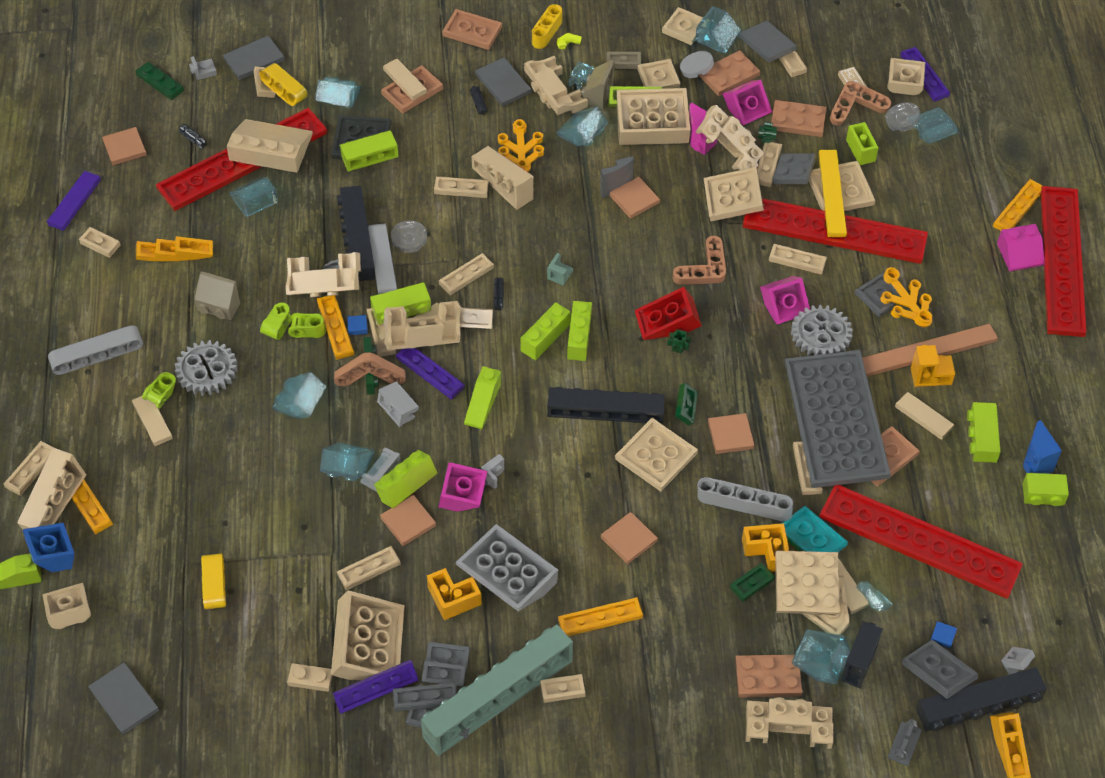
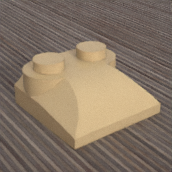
M891 58L887 85L889 91L907 95L920 94L923 91L925 62Z
M83 583L42 594L47 620L52 628L63 629L66 626L83 623L91 616Z

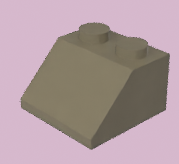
M613 60L595 67L592 74L588 75L587 86L583 87L581 96L583 99L587 98L589 106L604 108L608 98L609 87L613 86Z
M201 271L195 295L197 311L203 314L214 315L220 319L232 320L240 305L236 281Z

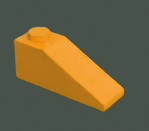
M1007 712L991 715L990 719L994 738L1007 777L1031 778L1019 713Z

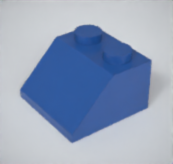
M1041 420L1037 421L1023 462L1026 473L1049 474L1053 472L1062 451Z
M64 523L23 529L33 563L50 572L72 569L74 551Z

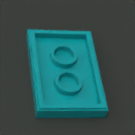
M806 506L794 513L791 519L781 523H784L787 541L798 551L839 552L847 546V540Z

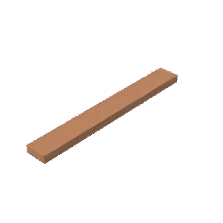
M986 324L863 357L862 360L866 376L868 377L912 365L916 346L936 345L937 354L946 356L997 342L998 337L991 325Z

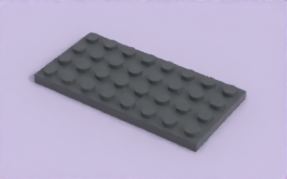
M860 350L785 359V368L811 488L890 479L889 465Z

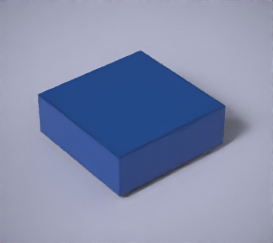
M366 315L348 316L349 335L368 334Z
M937 621L931 640H934L941 646L951 648L957 628Z

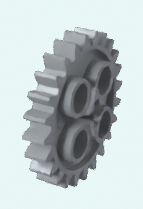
M812 305L811 310L805 308L804 313L799 311L798 316H795L794 322H792L791 335H793L792 341H796V347L801 346V352L807 350V356L811 353L821 355L840 351L845 352V348L849 347L853 329L850 328L851 322H847L848 317H842L843 312L837 314L836 308L831 311L828 305L825 309L821 305H819L818 309Z
M211 340L207 344L201 341L199 346L193 343L194 348L187 346L188 352L181 351L182 357H177L178 363H175V374L178 383H181L182 388L186 387L187 392L193 389L194 395L198 391H201L202 396L207 391L209 395H212L213 390L219 393L220 387L226 389V383L232 384L231 379H235V373L238 372L235 354L231 352V348L226 349L225 344L219 346L218 341L214 345L211 343ZM200 356L203 357L207 369L210 370L211 377L213 378L212 380L209 378L205 366L202 364Z

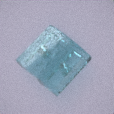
M939 107L909 118V124L919 131V137L928 144L958 133V128L952 119Z

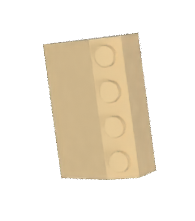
M686 88L617 90L619 145L689 143L690 121Z
M245 119L232 133L227 144L229 160L297 173L313 131Z
M348 590L338 600L331 675L348 680H364L400 664L404 605Z

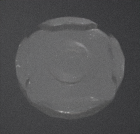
M900 103L889 109L885 119L891 130H900L902 132L914 128L919 123L918 120L921 118V114L915 104Z
M403 221L394 226L391 231V241L393 246L399 248L400 251L412 253L420 250L426 244L427 231L419 222Z

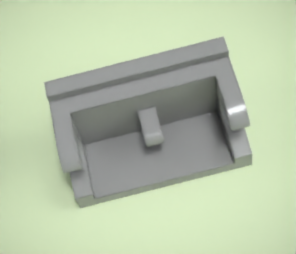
M397 381L379 389L377 402L399 427L415 418V415L411 413L416 412L419 406Z
M383 448L380 458L367 474L364 473L362 475L361 483L377 492L374 484L401 463L400 454L388 448Z

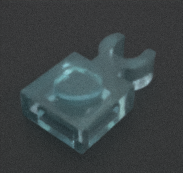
M578 62L571 72L569 87L576 83L577 90L581 89L582 82H587V77L589 74H592L594 67Z
M861 581L856 587L861 593L866 595L865 598L873 609L884 611L888 610L892 605L868 581Z

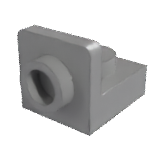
M194 56L191 57L190 71L191 74L195 73L197 80L217 75L212 59L196 62Z
M500 454L481 467V470L487 471L485 485H490L493 489L497 488V476L504 470V458Z
M1012 647L1001 661L1010 675L1017 673L1018 670H1024L1035 655L1030 649Z

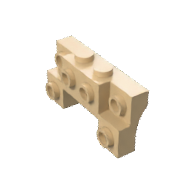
M555 56L540 61L531 60L524 63V71L532 80V89L539 94L542 103H545L548 108H552L557 115L569 110L573 114L588 108L587 98H581L580 89L567 94V88L558 78L562 74L563 67L561 65L557 66Z
M717 105L709 108L703 122L695 131L697 134L703 133L707 137V143L714 142L717 139L735 158L739 157L732 166L734 170L757 168V162L764 153L754 143L756 139L752 136L751 132L745 129L737 118L733 116L728 117Z
M360 253L338 254L339 269L311 271L309 270V257L287 258L286 295L310 294V297H321V293H327V296H337L338 292L359 290L358 272H361Z
M458 301L439 303L438 315L406 318L407 312L403 306L385 308L384 326L386 330L384 344L387 350L459 343L461 306Z
M781 697L769 699V702L747 700L745 742H750V738L763 739V743H767L768 731L810 734V747H814L815 743L827 744V749H832V707L812 706V702H807L803 699L793 701L785 700Z

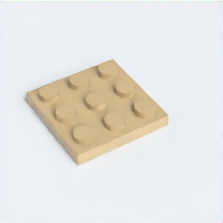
M858 161L839 164L844 211L875 205L874 196ZM820 168L813 169L809 183L821 210L825 211Z
M756 167L704 178L710 221L764 210Z
M651 418L615 455V460L659 491H662L697 455L698 449Z
M776 551V613L838 615L840 613L838 552Z

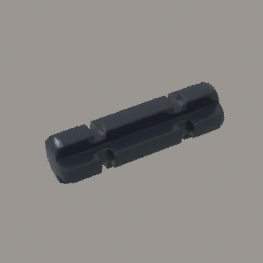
M472 86L470 93L478 114L485 115L488 109L479 87Z
M182 124L179 127V132L191 142L197 144L196 146L201 149L207 146V140L188 125Z
M502 277L494 279V310L503 309L504 279Z

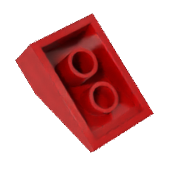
M685 287L635 310L643 340L669 337V333H674L677 329L688 333L702 326L693 297Z

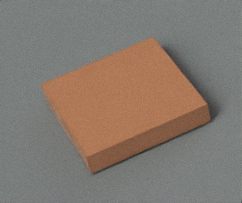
M136 127L102 137L112 166L147 156Z
M640 177L610 192V197L630 219L660 203V199Z
M746 413L708 418V425L716 454L754 449V442Z
M414 495L402 501L395 508H391L380 515L382 521L402 546L436 527V522Z
M631 512L601 534V539L627 564L654 545L658 540Z

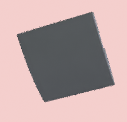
M633 156L616 160L615 166L601 169L600 194L602 198L610 196L611 191L633 180Z
M428 642L421 682L432 684L456 683L457 687H464L470 647Z

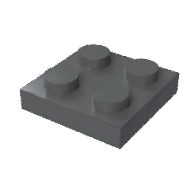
M815 153L781 154L772 178L774 184H808L817 159Z

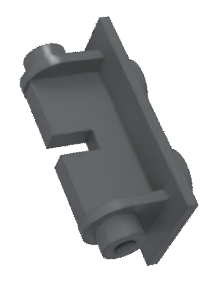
M910 719L909 722H901L888 755L889 759L906 766L909 765L922 729L918 728L915 720Z

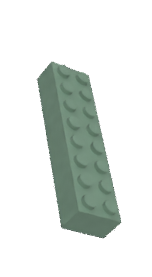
M558 625L547 628L537 639L528 641L524 648L511 653L504 662L495 664L491 671L485 675L478 676L474 683L468 687H462L451 699H445L438 708L426 712L421 719L423 739L435 754L440 756L464 739V736H460L461 731L464 732L465 729H469L468 735L539 686L540 680L550 678L570 664L573 659V641Z

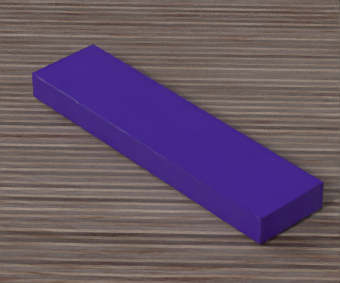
M916 47L901 52L900 56L904 60L925 62L923 87L934 102L949 97V90Z
M84 171L47 220V224L64 231L101 181L100 176Z
M404 348L396 354V359L451 400L465 388V384L416 348Z
M408 660L332 694L338 710L342 714L388 694L393 689L402 688L418 681V677L412 661Z

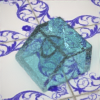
M596 106L576 112L556 133L577 147L582 145L588 146L593 143L595 136L605 130L604 127L608 122Z
M267 177L257 178L229 192L245 217L278 203L276 189Z
M339 442L323 448L320 472L327 473L329 477L342 476L345 477V480L356 481L366 472L374 450Z
M806 630L792 660V664L816 681L837 684L850 654L846 637Z

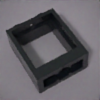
M862 622L846 661L841 678L842 682L861 689L877 650L883 628H880L875 623Z

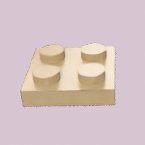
M678 7L662 27V33L692 45L706 27L708 19Z
M671 59L638 65L637 70L644 87L680 88V81Z

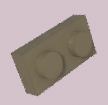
M607 52V62L613 60L614 69H638V65L641 64V52Z

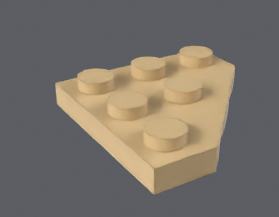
M838 565L840 613L838 615L803 614L836 640L850 623L843 569L840 565Z

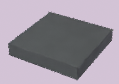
M881 273L855 290V295L878 317L892 310L894 306L899 305L893 302L889 304L882 303L880 297L883 292L888 291L892 295L901 297L892 284H887L884 281V273Z

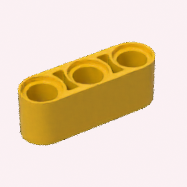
M556 4L550 5L532 29L533 47L537 49L546 47L562 24L561 6Z
M273 63L260 71L261 81L289 105L294 106L307 98L308 94L304 86L279 65Z
M223 554L202 555L204 609L226 607Z

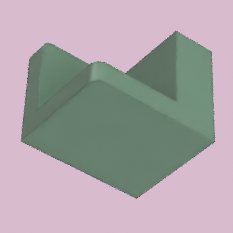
M557 253L547 267V279L564 286L573 272V268L561 263V254Z

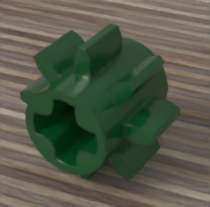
M764 122V126L759 125L758 138L762 139V143H770L771 140L776 139L777 127H772L773 123Z
M677 329L674 333H669L667 346H672V352L675 351L681 354L684 350H689L691 337H687L686 331Z

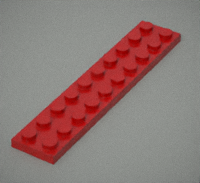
M309 107L276 124L313 131L310 142L327 134V128ZM225 149L157 183L156 188L175 212L263 166L229 160L228 151Z
M1042 186L1040 195L1047 334L1085 337L1086 317L1078 189Z
M763 198L764 210L745 214L743 228L922 264L928 235L926 231L845 215L846 237H828L825 211Z
M834 485L819 518L1006 599L1009 598L1023 565L1019 561L840 485Z

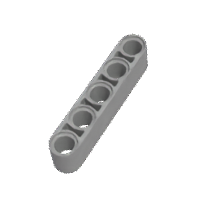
M386 223L369 225L368 230L378 295L397 290Z
M127 326L53 350L48 354V359L53 373L61 375L138 350L143 346V341L136 326Z
M708 477L701 478L698 481L697 497L703 503L779 521H788L792 517L793 501L789 496Z

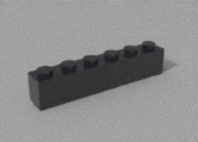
M361 186L340 187V195H337V205L341 206L339 209V218L343 219L341 231L346 234V236H343L344 247H348V250H345V254L360 253L361 272H358L359 281L375 280V266Z
M549 387L547 417L647 423L653 418L660 424H663L665 395L658 393L620 392L617 390L601 391L599 389L585 390L581 388Z
M1037 667L964 687L948 699L941 694L921 699L917 704L916 711L925 731H939L947 725L952 724L956 726L962 724L965 720H977L989 713L993 715L998 714L1010 707L1016 709L1028 702L1037 703L1043 699L1047 688Z

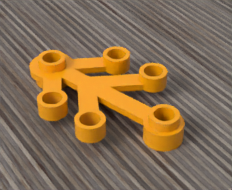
M518 119L513 123V133L517 135V145L508 140L507 134L501 133L498 135V143L504 146L498 149V153L526 172H529L531 163L544 155V147L537 145L543 142V134L535 132L533 139L524 145V134L527 131V125L523 120ZM534 147V152L525 159V154ZM509 149L518 155V159L509 154Z
M893 267L887 268L883 275L884 281L887 284H892L901 297L885 291L880 297L881 302L884 304L893 302L912 310L908 311L896 305L891 311V315L894 318L903 316L913 319L920 327L930 326L932 314L928 309L932 297L926 293L922 294L919 299L920 309L916 302L921 283L918 280H912L908 286L910 290L909 295L898 281L899 271Z

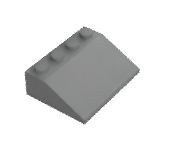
M497 524L456 561L457 566L517 611L543 597L557 583L558 578L557 568Z

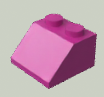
M751 80L723 93L728 110L740 121L741 125L750 123L772 112L761 80Z
M691 103L689 105L690 146L695 151L705 155L717 144V139L714 142L707 143V137L703 133L697 134L695 132L703 122L707 111Z
M1036 224L1001 230L997 245L1009 272L1044 265L1043 242Z
M791 276L760 287L764 304L776 324L794 319L795 316H798L799 311L804 313L805 308L810 310L801 277Z
M449 462L438 507L456 512L480 507L487 471Z

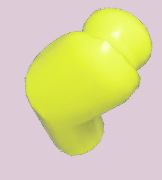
M566 33L558 38L557 46L559 49H565L570 42L580 44L582 37Z

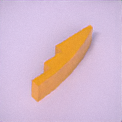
M176 236L175 241L156 239V243L137 241L136 260L186 261L213 256L212 240Z

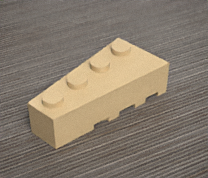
M489 146L472 156V168L484 180H489V184L516 210L533 200L534 188L533 176Z
M56 448L52 449L17 522L22 530L55 524L86 476V473L72 454Z

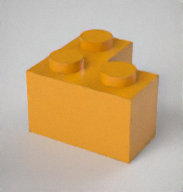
M936 345L916 346L911 365L914 387L952 385L955 377L952 356L938 355Z
M784 523L744 527L742 543L745 556L765 555L767 569L770 572H776V551H789Z
M446 568L427 575L428 589L444 620L482 605L481 592L473 577L453 584Z

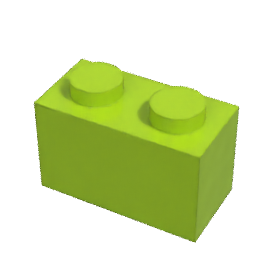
M866 123L850 125L846 141L859 165L876 162L878 146Z
M1026 473L1023 481L1024 503L1052 506L1065 505L1069 495L1067 476L1062 474Z

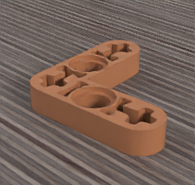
M848 81L829 119L836 126L842 125L854 101L878 113H886L891 106V100L887 96L857 82ZM862 95H870L871 100H865ZM846 100L849 106H842L840 101ZM841 111V116L839 119H837L836 116L838 112Z
M717 236L708 237L705 247L707 265L677 266L673 270V281L680 285L723 282L726 275L722 240ZM712 244H715L716 250H713ZM718 257L720 261L714 262L711 258ZM717 268L719 275H716L715 269ZM696 272H702L704 276L697 277L694 274Z
M373 353L361 354L334 373V383L342 387L352 384L367 373H371L390 384L397 381L401 385L405 382L404 369Z

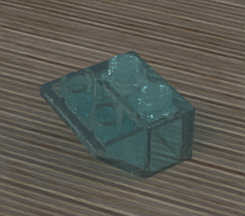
M712 6L696 27L695 41L725 54L739 36L741 30L728 12Z
M325 77L322 80H318L315 100L344 107H353L361 86L356 85L355 81L341 80L340 82V78Z
M311 372L300 374L293 378L290 377L284 382L283 390L275 397L272 409L297 419L310 416L327 386Z

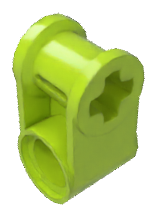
M286 303L276 304L263 321L260 332L280 340L291 323L289 306Z
M294 313L291 315L290 320L292 323L288 330L290 336L295 338H320L325 335L326 328L322 315L317 313Z
M168 372L161 373L145 389L142 399L154 403L158 409L161 408L165 401L173 394L176 382L175 376Z

